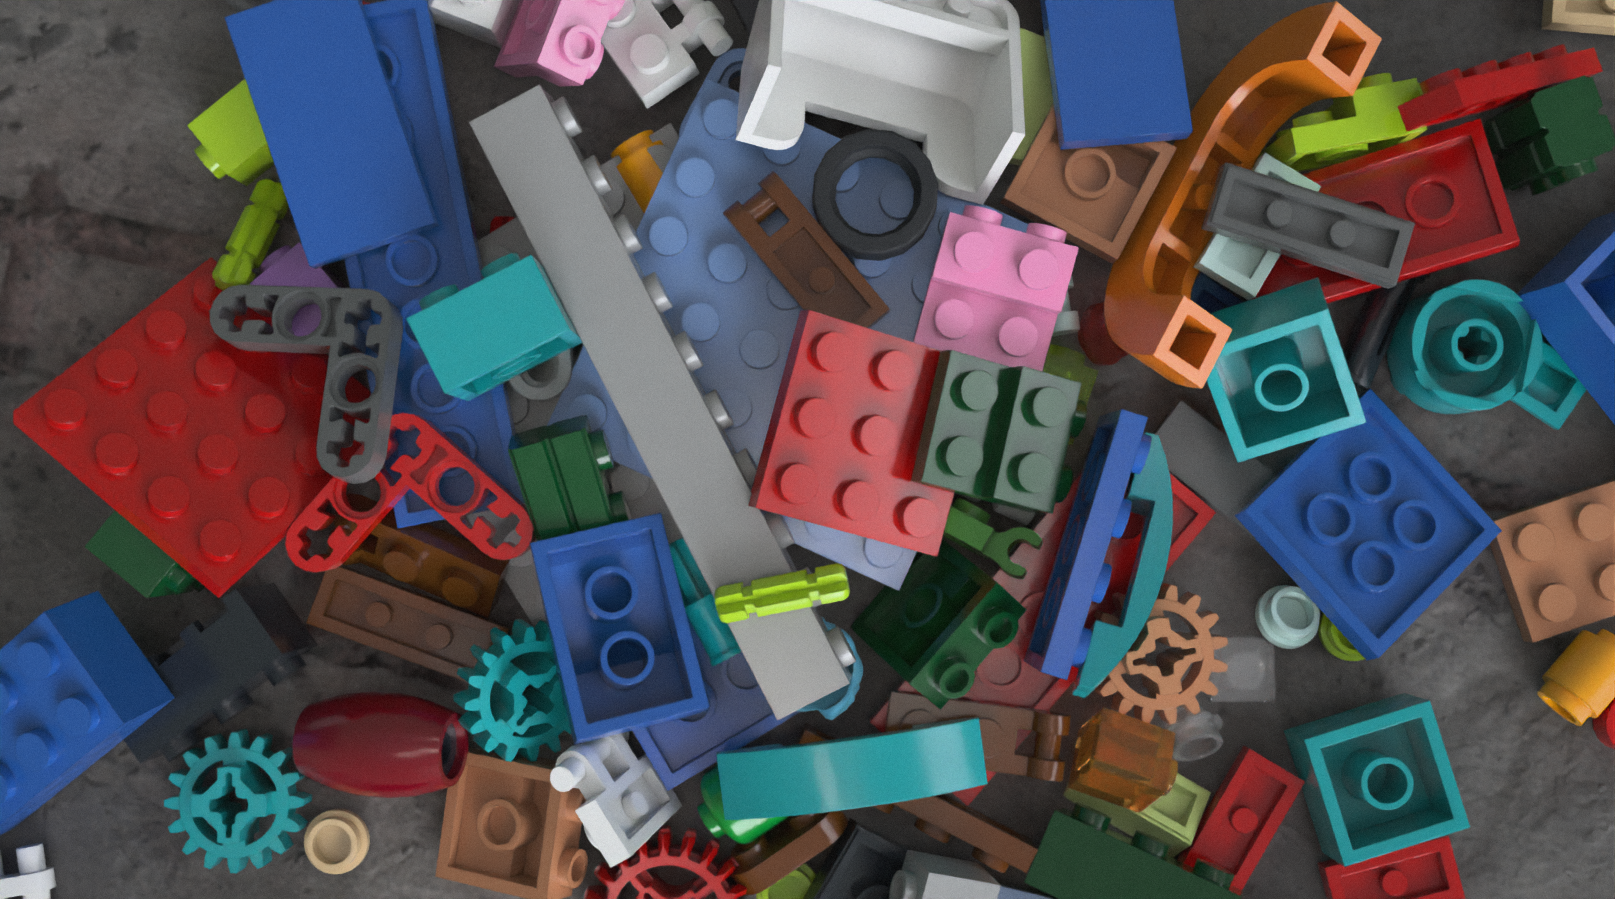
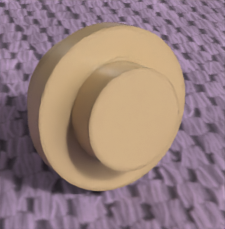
M331 809L321 813L309 824L304 836V849L309 861L317 869L328 874H343L351 871L364 860L370 846V835L365 822L357 814L346 809Z

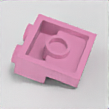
M520 0L494 67L514 77L539 76L559 87L583 85L585 79H590L601 63L604 45L601 44L600 40L608 20H612L619 13L625 0Z
M966 205L962 215L950 212L939 244L913 342L940 351H958L1009 367L1025 366L1043 371L1058 314L1062 312L1079 247L1065 244L1067 233L1053 226L1029 223L1026 233L1001 226L1003 215L984 207Z

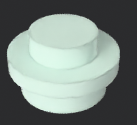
M1280 585L1271 588L1260 597L1255 608V619L1260 632L1269 642L1281 648L1295 649L1305 645L1316 635L1319 627L1320 610L1301 588Z

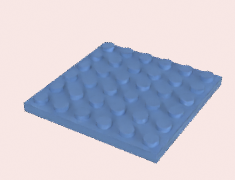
M706 78L637 228L636 234L643 249L633 254L644 276L655 272L663 284L673 305L664 314L674 334L677 335L686 331L703 362V366L694 370L706 394L716 389L722 398L734 425L724 430L736 453L746 448L758 467L797 320L802 309L723 215V212L737 200L744 204L761 190L758 183L774 171L817 221L812 203L814 174L825 153L841 139L804 122V129L795 145L787 149L773 150L737 141L739 92ZM870 157L855 162L843 172L836 187L835 200L840 215L851 227L863 233L882 234L894 230L906 220L913 206L914 191L908 175L899 165L884 158ZM938 190L936 211L923 238L904 254L877 261L856 259L843 252L890 309V312L870 329L913 342L939 244L950 212L962 215L966 205H973L1002 214L1001 226L1026 233L1028 224L985 204L982 205L951 197ZM777 209L759 225L770 237L784 226L788 220ZM583 346L572 370L571 380L562 392L547 426L565 419L587 415L592 432L604 430L613 461L652 478L586 348ZM782 515L791 531L795 544L898 591L917 553L914 550Z

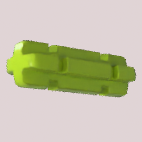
M267 178L257 182L249 198L254 204L247 205L244 208L225 246L229 254L220 256L212 273L215 286L220 290L224 291L231 286L250 285L254 280L256 274L252 272V269L259 268L280 226L275 221L283 219L289 208L281 183H275Z
M836 563L816 567L815 573L807 574L805 569L755 579L751 581L750 586L745 587L743 582L724 585L715 590L714 599L720 621L730 623L750 618V613L755 612L758 617L812 607L813 601L821 600L822 604L842 601L849 596L850 588L846 569L842 564Z

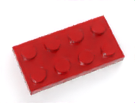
M1480 118L1303 174L1321 186L1318 191L1320 193L1415 223L1397 283L1519 247L1520 239ZM1280 255L1256 297L1252 299L1317 277L1327 303L1378 289L1381 286Z

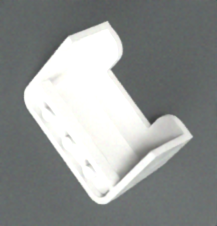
M759 0L741 67L736 140L773 150L790 148L797 143L804 129L805 111L874 130L893 131L905 138L922 142V151L931 161L940 192L951 197L983 205L1025 137L1020 21L1018 13L1008 0Z

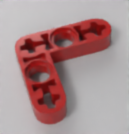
M399 413L392 415L385 460H388L399 446L398 441L393 437L397 429L411 432L417 427L421 433L416 439V444L422 449L417 457L407 454L400 456L390 467L393 471L401 473V478L395 483L388 471L382 468L374 477L380 486V499L371 510L361 512L353 508L347 500L346 490L349 483L333 477L292 523L286 534L285 546L292 562L304 571L317 573L336 569L353 554L409 489H412L477 548L493 559L509 560L520 557L531 549L530 543L535 542L537 538L525 504L432 422L420 415ZM361 445L352 456L362 455L364 445ZM455 467H461L468 471L473 477L475 485L474 493L470 500L459 506L447 503L439 491L441 477L446 471ZM489 490L497 496V500L486 507L500 518H509L515 514L521 520L515 529L517 534L522 537L517 545L508 541L497 546L492 540L497 530L484 516H477L473 526L465 519L467 515L483 505ZM331 503L340 516L356 523L357 528L352 532L348 525H339L327 540L328 545L333 549L331 555L323 553L311 557L307 550L310 548L312 541L306 533L309 529L314 531L324 530L336 519V515L326 511V507Z

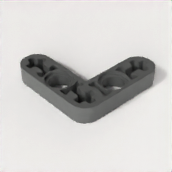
M237 285L222 291L213 301L210 309V324L218 336L234 347L246 351L329 354L316 445L317 459L325 471L343 482L360 484L376 477L383 468L387 456L403 334V317L398 308L379 292L370 289ZM306 305H318L321 310V320L318 327L308 335L296 336L292 330L294 315ZM248 307L261 316L272 317V326L263 320H247L243 322L240 329L233 322L235 316L245 315ZM372 309L382 319L380 325L374 324L369 326L366 336L356 326L358 320L369 319ZM366 346L378 354V357L373 358L365 355ZM355 350V351H358V352H360V353H354V354H352V351ZM358 371H372L376 381L373 393L362 402H349L345 393L347 381ZM348 414L359 419L370 418L369 423H364L355 419V426L343 419V415ZM356 440L364 445L363 454L352 456L350 463L339 457L341 448L351 447L353 441Z

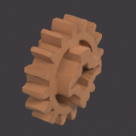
M1167 583L1161 584L1151 613L1135 642L1111 673L1094 689L1096 693L1103 697L1116 692L1111 708L1125 715L1134 706L1135 719L1144 724H1150L1155 710H1157L1161 720L1168 724L1176 723V707L1179 706L1196 715L1200 712V707L1195 696L1200 691L1216 696L1219 691L1208 680L1211 672H1226L1228 669L1226 663L1214 658V650L1221 649L1228 644L1227 637L1209 632V629L1218 621V615L1209 610L1196 613L1201 597L1194 593L1186 592L1177 601V586ZM1114 593L1112 599L1117 610L1112 615L1097 610L1094 614L1097 621L1117 626L1125 594ZM1163 610L1177 615L1187 625L1190 632L1183 633L1171 630L1169 618L1164 616ZM1155 641L1172 647L1167 648L1166 652L1156 656L1157 666L1140 659L1144 658L1145 654L1155 651ZM1193 663L1188 675L1181 682L1180 679L1182 678L1190 664ZM1121 674L1141 675L1143 687L1148 689L1149 695L1135 692L1126 684Z

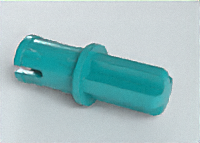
M684 538L670 543L669 547L686 615L708 654L709 662L713 667L742 651L728 624L720 621L716 611L715 599Z

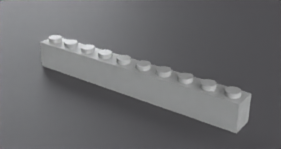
M539 84L470 121V126L713 597L715 590L724 585L743 582L745 587L750 586L751 581L755 579L797 571L786 550V547L794 544L795 541L783 516L748 506L757 466L746 448L736 453L724 429L734 425L733 420L717 390L715 389L707 394L703 390L694 370L703 366V362L686 331L677 335L674 334L664 314L666 310L673 307L672 302L655 272L644 276L633 254L643 249L642 244L624 213L614 218L603 196L613 190L595 155L586 159L583 158L573 138L583 131L565 97L562 96L554 101ZM805 567V568L801 569V570H805V569H806L807 574H811V573H812L808 567ZM821 600L813 601L812 607L758 617L755 612L750 613V618L746 620L727 623L777 721L850 684L852 675L847 666L855 663L856 658L839 626L828 631L816 608L822 604Z

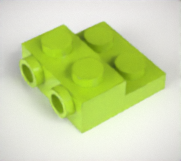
M1391 73L1364 77L1361 79L1353 96L1332 98L1333 105L1325 111L1293 119V128L1276 133V141L1264 149L1259 157L1267 153L1295 171L1302 172L1328 167L1410 141L1425 132L1427 127L1406 131L1397 106L1423 95L1420 83L1417 82V78L1393 82Z

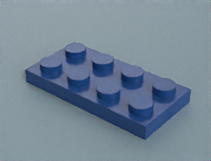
M1120 409L1098 418L1024 658V662L1042 673L1067 680L1071 666L1081 668L1085 661L1092 636V630L1084 627L1091 601L1101 603L1111 577L1112 565L1104 563L1111 537L1121 538L1131 512L1132 501L1123 498L1131 472L1140 474L1143 470L1151 447L1152 437L1143 434L1148 419L1146 416Z

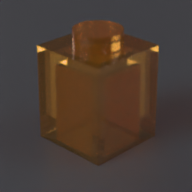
M1103 707L1078 730L1068 788L1140 813L1161 796H1166L1174 785L1178 772V762L1172 758L1176 733Z

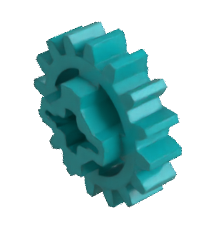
M516 619L514 620L512 635L510 636L497 627L492 628L490 636L493 645L486 650L481 646L473 644L470 651L478 660L474 668L463 667L457 671V675L469 683L468 689L453 695L454 702L463 709L469 710L458 720L460 725L471 734H475L473 741L489 753L494 749V752L505 761L512 762L517 752L530 762L537 761L539 746L543 744L554 753H557L561 750L558 735L564 730L571 734L546 621L539 620L533 628L532 625L524 620ZM527 686H529V688H528V690L526 691V693L522 695V693H523V691L525 690V688H526Z
M247 729L231 732L228 743L221 733L204 739L206 752L196 747L182 755L186 764L191 769H180L170 773L168 780L180 787L181 790L179 794L165 799L164 807L179 810L181 818L174 821L168 829L170 833H179L186 830L190 836L182 849L186 855L199 848L207 851L204 858L205 868L211 869L224 858H227L230 873H238L246 868L249 858L257 869L264 867L272 861L271 849L279 854H283L294 845L287 832H299L308 823L302 815L295 813L296 808L312 801V794L297 791L296 783L306 776L301 774L298 769L290 771L286 765L293 755L291 747L277 753L270 751L273 735L269 733L258 736L252 744H250ZM223 760V766L217 768V781L209 787H202L208 772ZM259 766L266 771L274 784L259 771ZM235 791L238 798L247 799L248 808L242 811L240 803L231 802L230 792ZM270 814H276L270 829L261 838L254 840V834L259 832V820ZM208 823L217 831V833L208 825Z

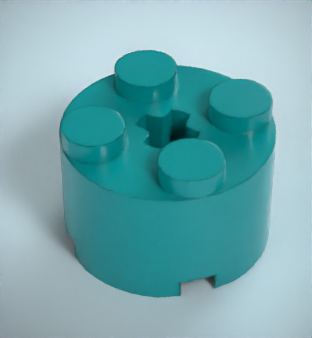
M1479 279L1464 280L1428 292L1408 302L1397 324L1392 341L1387 349L1391 383L1399 393L1405 395L1413 403L1435 413L1461 414L1492 409L1504 404L1518 392H1522L1533 381L1540 366L1543 351L1542 333L1536 319L1531 320L1529 314L1518 303L1523 300L1513 290L1493 281ZM1458 344L1460 347L1468 349V357L1466 359H1463V352L1458 350Z

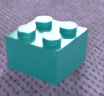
M518 253L505 255L481 269L480 272L484 279L459 291L456 284L440 288L419 301L422 311L406 318L445 394L470 401L582 343L543 265L532 255L520 259Z
M1318 277L1210 313L1233 329L1206 381L1238 463L1367 423Z
M1402 693L1283 730L1298 778L1305 781L1302 790L1322 853L1342 866L1346 867L1470 828L1430 700Z

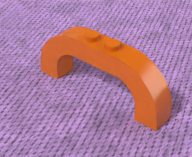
M1337 1L1307 7L1278 21L1246 45L1217 75L1190 113L1193 132L1187 139L1175 140L1173 146L1176 147V150L1118 260L1112 265L1104 301V317L1110 337L1121 349L1177 385L1202 389L1233 330L1190 300L1192 288L1199 270L1194 268V265L1213 235V232L1201 228L1220 167L1227 162L1252 170L1269 139L1282 124L1299 110L1320 100L1353 96L1382 40L1381 37Z

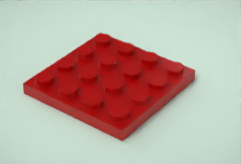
M210 257L13 411V424L219 598L286 536L292 523L334 476L321 467L317 459L316 450L329 356L317 353L246 351L234 347L218 336L210 324V309L213 301L222 290L215 286L212 273L217 265V261ZM248 307L246 314L235 316L233 322L240 329L243 322L247 320H263L272 326V317L261 316ZM353 376L347 381L345 393L349 402L358 403L370 397L371 392ZM348 414L343 415V419L355 426V419L364 423H369L370 418L359 419ZM354 440L351 447L341 448L339 457L348 461L362 444Z

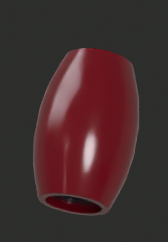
M367 691L347 693L311 703L302 710L293 734V759L296 768L301 774L335 790L358 796L382 798L418 796L451 787L459 781L467 760L468 731L458 721L462 716L461 714L428 699L393 692Z

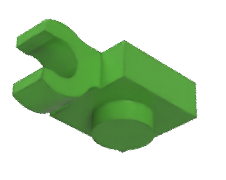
M957 498L953 506L950 507L943 537L984 559L995 562L1007 575L1016 579H1024L1027 570L1010 560V550L1017 543H1027L1033 548L1040 550L1043 545L1040 536L1033 530L1024 527L1012 528L1002 533L996 532L994 528L986 525L991 517L990 514L961 498Z

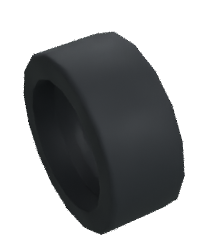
M867 129L843 137L825 153L814 174L813 209L818 224L841 251L856 259L882 261L904 254L923 238L936 211L938 182L931 161L915 142L893 131ZM870 157L884 158L899 165L908 175L914 191L913 206L906 220L894 230L882 234L863 233L851 227L840 215L835 200L836 187L843 172L855 162Z

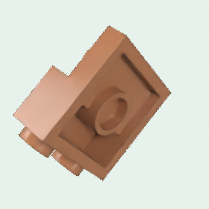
M1052 103L1000 203L1036 223L1053 226L1067 233V240L1113 264L1118 260L1176 147L1165 141L1060 150L1054 103Z
M468 747L465 768L459 781L447 788L435 877L525 899H562L572 896L573 888H577L582 883L588 866L586 851L579 849L581 826L583 823L575 812L586 799L579 788L560 792L552 786L550 773L556 767L557 761L538 757L537 761L530 762L526 758L514 757L512 762H509L496 753H488L484 750Z

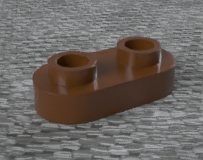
M843 810L789 816L766 834L757 838L756 841L750 844L737 843L734 846L731 855L739 866L730 876L736 884L747 887L745 895L757 894L769 888L833 844L845 831L848 825L847 816Z

